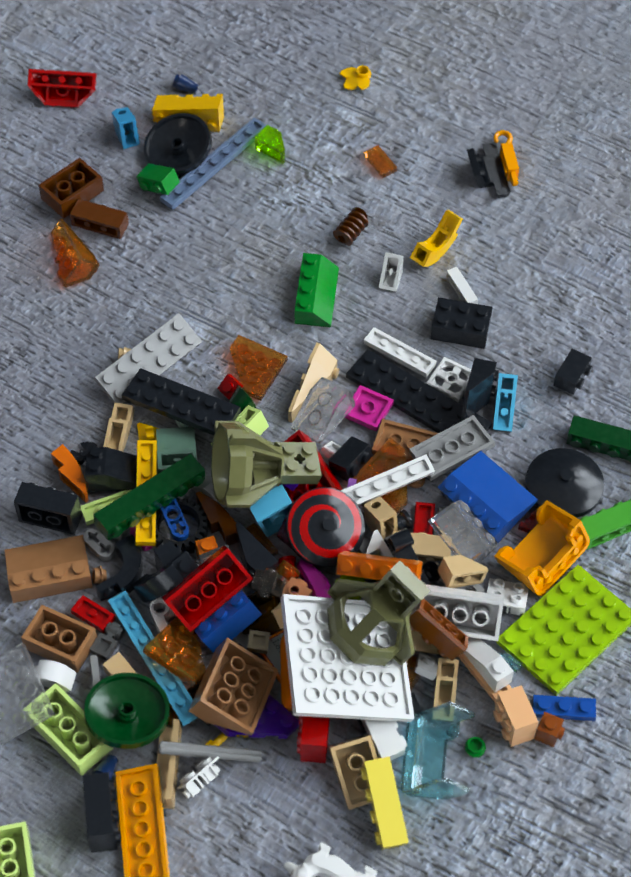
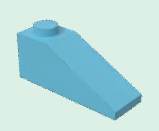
M498 374L493 430L512 432L518 375Z

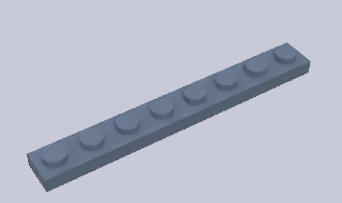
M254 117L213 151L199 167L181 178L180 183L168 195L162 194L160 201L174 210L267 131V125Z

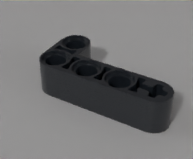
M407 528L384 538L386 545L395 558L418 560L412 547L414 544L413 537ZM422 568L421 581L431 585Z

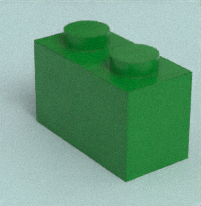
M150 163L136 176L142 190L168 195L180 183L174 168Z

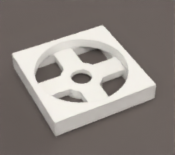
M444 357L426 384L459 403L465 394L471 369ZM453 368L452 371L448 372L444 371L443 369ZM461 371L467 377V381L459 378ZM436 376L444 379L445 382L442 386L436 384ZM453 376L455 380L449 381L448 377ZM452 385L462 388L456 393L449 390Z

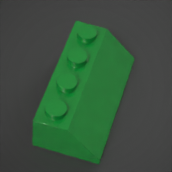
M303 253L294 310L295 324L331 327L339 267L321 254Z

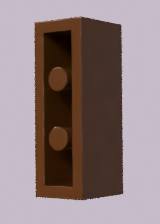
M78 199L70 213L72 226L117 239L122 238L129 225L127 212L95 204L87 200Z

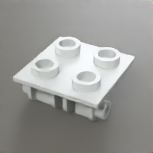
M489 579L487 593L504 595L503 606L507 607V614L509 607H511L510 614L520 616V614L525 613L529 589L524 584L508 582L502 579Z
M217 756L213 759L208 757L206 760H202L195 766L197 771H192L179 780L181 784L177 789L184 788V796L187 799L193 798L200 791V788H204L201 781L208 785L209 782L218 776L220 769L217 765L214 764L212 766V764L219 757Z

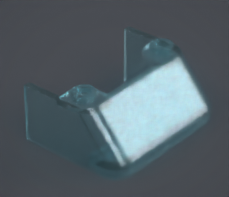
M449 701L414 715V720L407 722L405 736L407 747H405V755L403 756L400 786L404 794L413 797L447 800L469 793V788L449 778H445L444 773L447 742L459 735L460 722L474 718V712Z

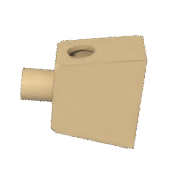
M381 497L362 504L365 522L372 532L378 530L384 540V538L392 535L393 531H398L397 513Z

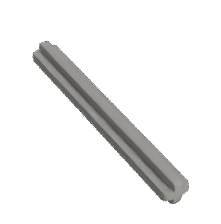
M161 741L158 746L160 754L215 758L218 756L219 759L260 762L262 759V751L256 749Z

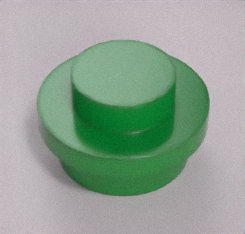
M471 737L466 741L465 751L470 757L478 758L485 753L486 744L481 738Z

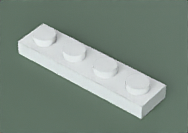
M375 327L364 339V344L426 378L436 366V360Z

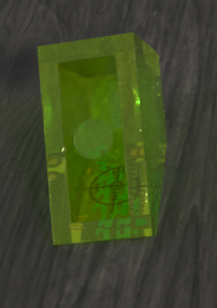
M266 125L255 136V149L284 164L285 149L281 132L276 128Z

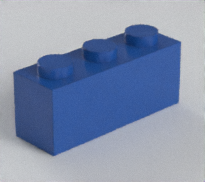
M241 590L194 630L204 644L214 653L215 649L226 638L234 639L262 614Z

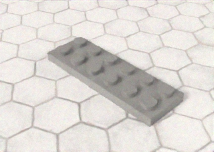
M178 313L98 374L94 380L113 404L114 402L124 404L126 401L122 400V393L140 368L161 375L201 344L202 341L180 313Z

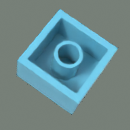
M281 484L280 486H275L253 504L250 510L265 536L269 537L285 528L286 517L293 503Z

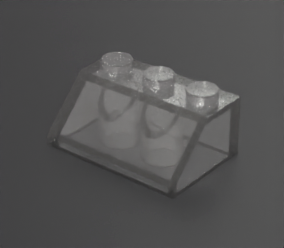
M462 500L450 504L428 521L454 555H463L478 563L498 547L494 537L484 529L482 522L472 514L469 506Z

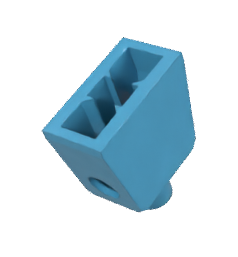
M124 107L112 111L114 129L123 149L140 145L136 119L130 109Z

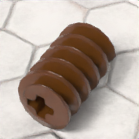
M353 208L333 231L335 239L347 246H351L353 241L357 239V236L369 225L367 213L361 208Z

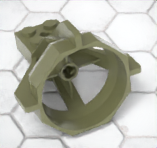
M239 421L215 422V435L212 441L211 476L214 497L222 505H226L228 508H250L279 484L319 483L322 474L316 442H271Z
M400 560L378 582L367 583L339 579L327 592L335 600L327 608L330 640L355 664L385 666L393 658L399 665H403L415 653L409 622L410 614L431 590ZM361 596L370 605L371 611L351 631L345 619V603L347 598ZM383 621L387 622L397 632L395 645L388 648H376L362 642Z

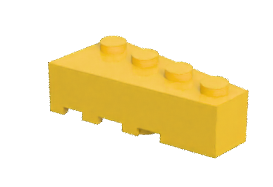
M186 94L185 97L157 95L152 108L153 122H158L173 114L189 113L201 118L210 131L220 132L224 119L223 94H217L216 96L202 94V97H193V94Z

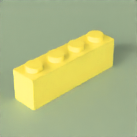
M390 756L365 761L363 768H360L362 780L367 782L368 789H365L367 802H371L372 810L370 811L372 824L376 823L377 832H374L376 845H380L381 850L407 845L409 841Z

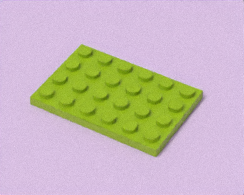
M577 565L504 631L496 643L557 696L631 626V608L580 565Z

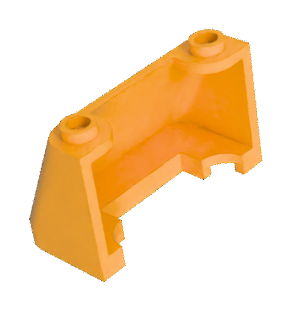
M548 500L537 509L536 519L538 524L514 549L510 546H504L494 555L500 565L538 596L544 595L587 549L590 542L582 521Z

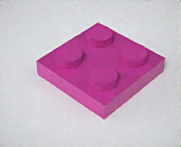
M360 385L345 408L343 417L377 432L382 419H385L393 406L394 400Z

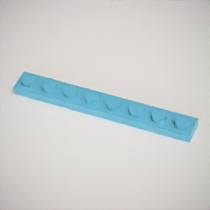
M126 590L109 599L108 602L154 679L165 691L169 703L182 725L185 726L196 720L198 717L189 712L193 699Z

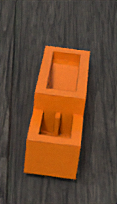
M62 444L51 453L53 464L59 468L60 480L87 503L89 499L82 470L71 452Z

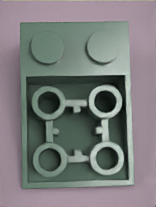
M195 428L156 429L158 474L189 454H192L197 460Z

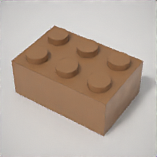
M41 605L21 639L24 649L48 660L62 663L78 673L90 653L89 649L96 640L97 633L96 628Z

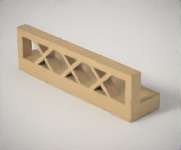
M173 719V726H166L159 736V743L161 741L181 743L182 726L180 719ZM158 752L157 765L159 766L163 809H174L180 756L160 754Z

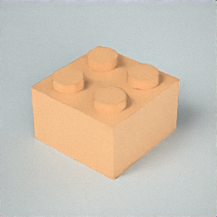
M522 685L499 692L493 714L496 722H500L503 728L501 732L504 740H508L511 747L533 740L538 720Z

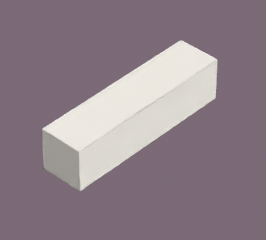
M458 267L447 270L446 278L461 301L478 304V298Z

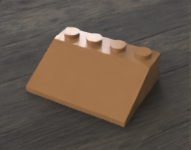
M83 535L5 550L7 576L13 603L93 588Z
M226 638L215 649L189 708V712L207 723L252 735L279 670L231 639Z

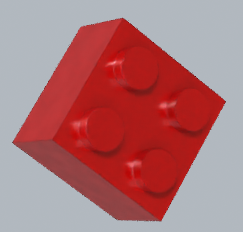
M299 716L297 753H300V761L326 763L330 718Z

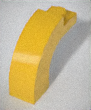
M446 210L434 233L426 241L417 242L410 259L423 267L436 263L455 241L458 235L456 232L463 218L450 210Z

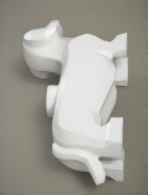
M322 842L318 846V852L308 855L301 866L292 862H286L283 865L291 874V877H376L377 871L368 866L364 868L365 874L354 871L341 858L329 855L331 847Z

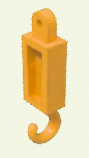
M506 130L497 131L493 136L495 143L499 142V136L507 137V141L501 143L500 158L507 181H511L512 186H518L519 166L512 144L513 136Z

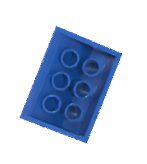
M482 451L454 470L438 486L442 495L497 543L504 538L538 501L535 496Z

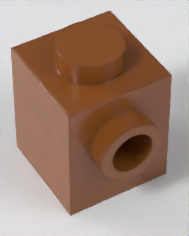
M544 712L534 740L554 747L557 739L561 740L566 729L562 727L564 719Z

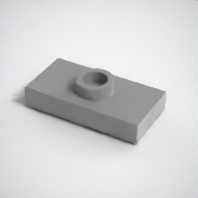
M419 652L416 658L415 673L434 681L437 675L438 659Z

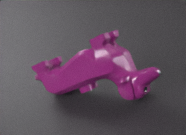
M301 559L296 566L301 579L312 590L311 596L332 598L327 593L330 589V583L318 570L321 567L311 565Z

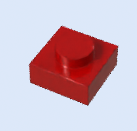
M227 374L217 389L230 400L237 385L243 388V385L233 375Z

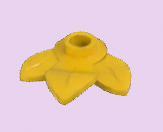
M365 65L358 66L357 68L349 67L340 72V75L346 78L344 83L345 89L353 90L358 87L364 90L370 85L371 71Z

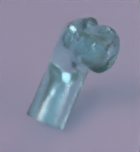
M499 653L515 672L521 669L523 664L509 653Z

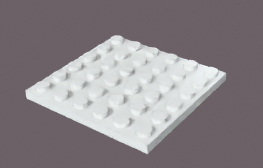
M289 594L281 596L293 716L411 722L414 720L406 662L403 665H399L392 658L385 666L353 663L330 640L327 608L335 601L333 598ZM347 599L344 612L346 622L351 631L371 611L370 605L366 601ZM383 621L362 642L376 648H388L395 645L397 632L387 622Z

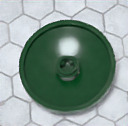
M119 673L102 679L90 690L85 700L84 717L89 731L100 742L114 748L134 749L153 742L165 730L169 720L170 706L165 691L154 680L136 673Z

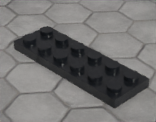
M141 368L122 393V400L211 435H215L214 424L216 421H235L241 412L240 406Z

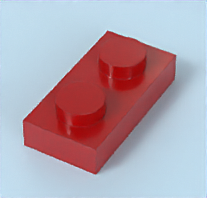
M84 595L71 608V614L103 634L109 622L113 623L116 619L115 614Z

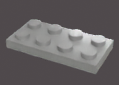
M472 415L410 448L409 454L413 459L427 454L435 470L434 474L427 476L431 481L465 463L478 452L482 451L484 453L495 447V441L476 417Z

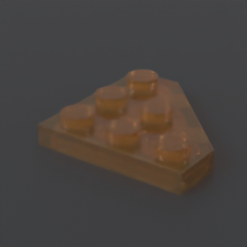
M240 335L237 336L230 347V354L244 391L250 397L261 401L288 361V356Z
M390 437L353 479H357V483H360L406 463L405 449ZM407 485L380 496L396 511L397 515L408 504Z
M178 617L144 647V654L192 688L204 677L206 672L205 664H203L201 658L202 651L200 642L197 640V633L195 630L190 632Z

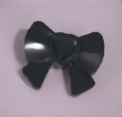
M88 441L80 443L83 448L80 450V453L71 450V454L79 465H82L87 459L88 448H98L95 443Z

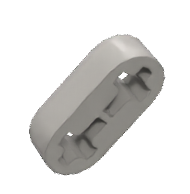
M89 529L85 532V545L101 561L106 562L114 558L115 550L113 544L99 530ZM90 537H96L98 543H96L93 539L90 540ZM101 547H103L106 551L109 550V553H103Z

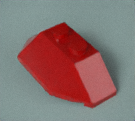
M29 69L27 86L45 106L79 108L96 91L97 74Z

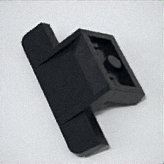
M482 143L485 156H480L479 153L476 154L474 148L468 149V157L479 188L495 186L498 198L508 197L510 188L497 146L495 144Z

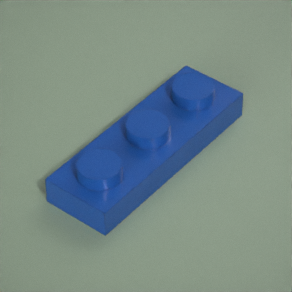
M533 695L532 709L537 718H542L543 713L547 712L567 720H596V699Z

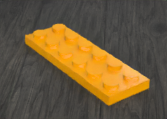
M155 763L115 772L124 876L170 877L159 766Z

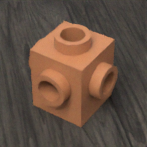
M293 577L289 581L285 580L279 589L281 591L280 598L283 594L311 596L312 590L307 587L308 584L300 578L296 580Z

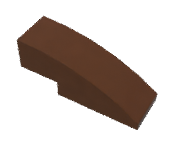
M200 491L196 492V502L207 516L208 527L211 533L219 531L226 546L237 543L236 522L229 513L209 496Z

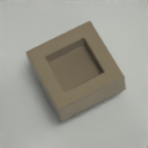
M250 630L247 650L267 655L270 633Z

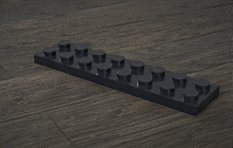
M369 349L364 352L346 373L347 379L359 386H364L393 399V406L437 433L461 422L463 405ZM476 413L474 414L483 428L488 431L491 428L492 422Z

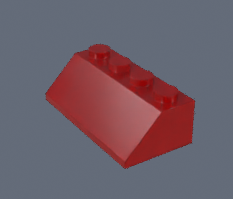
M222 546L184 578L182 583L165 594L162 599L191 632L251 582L253 578L226 546Z

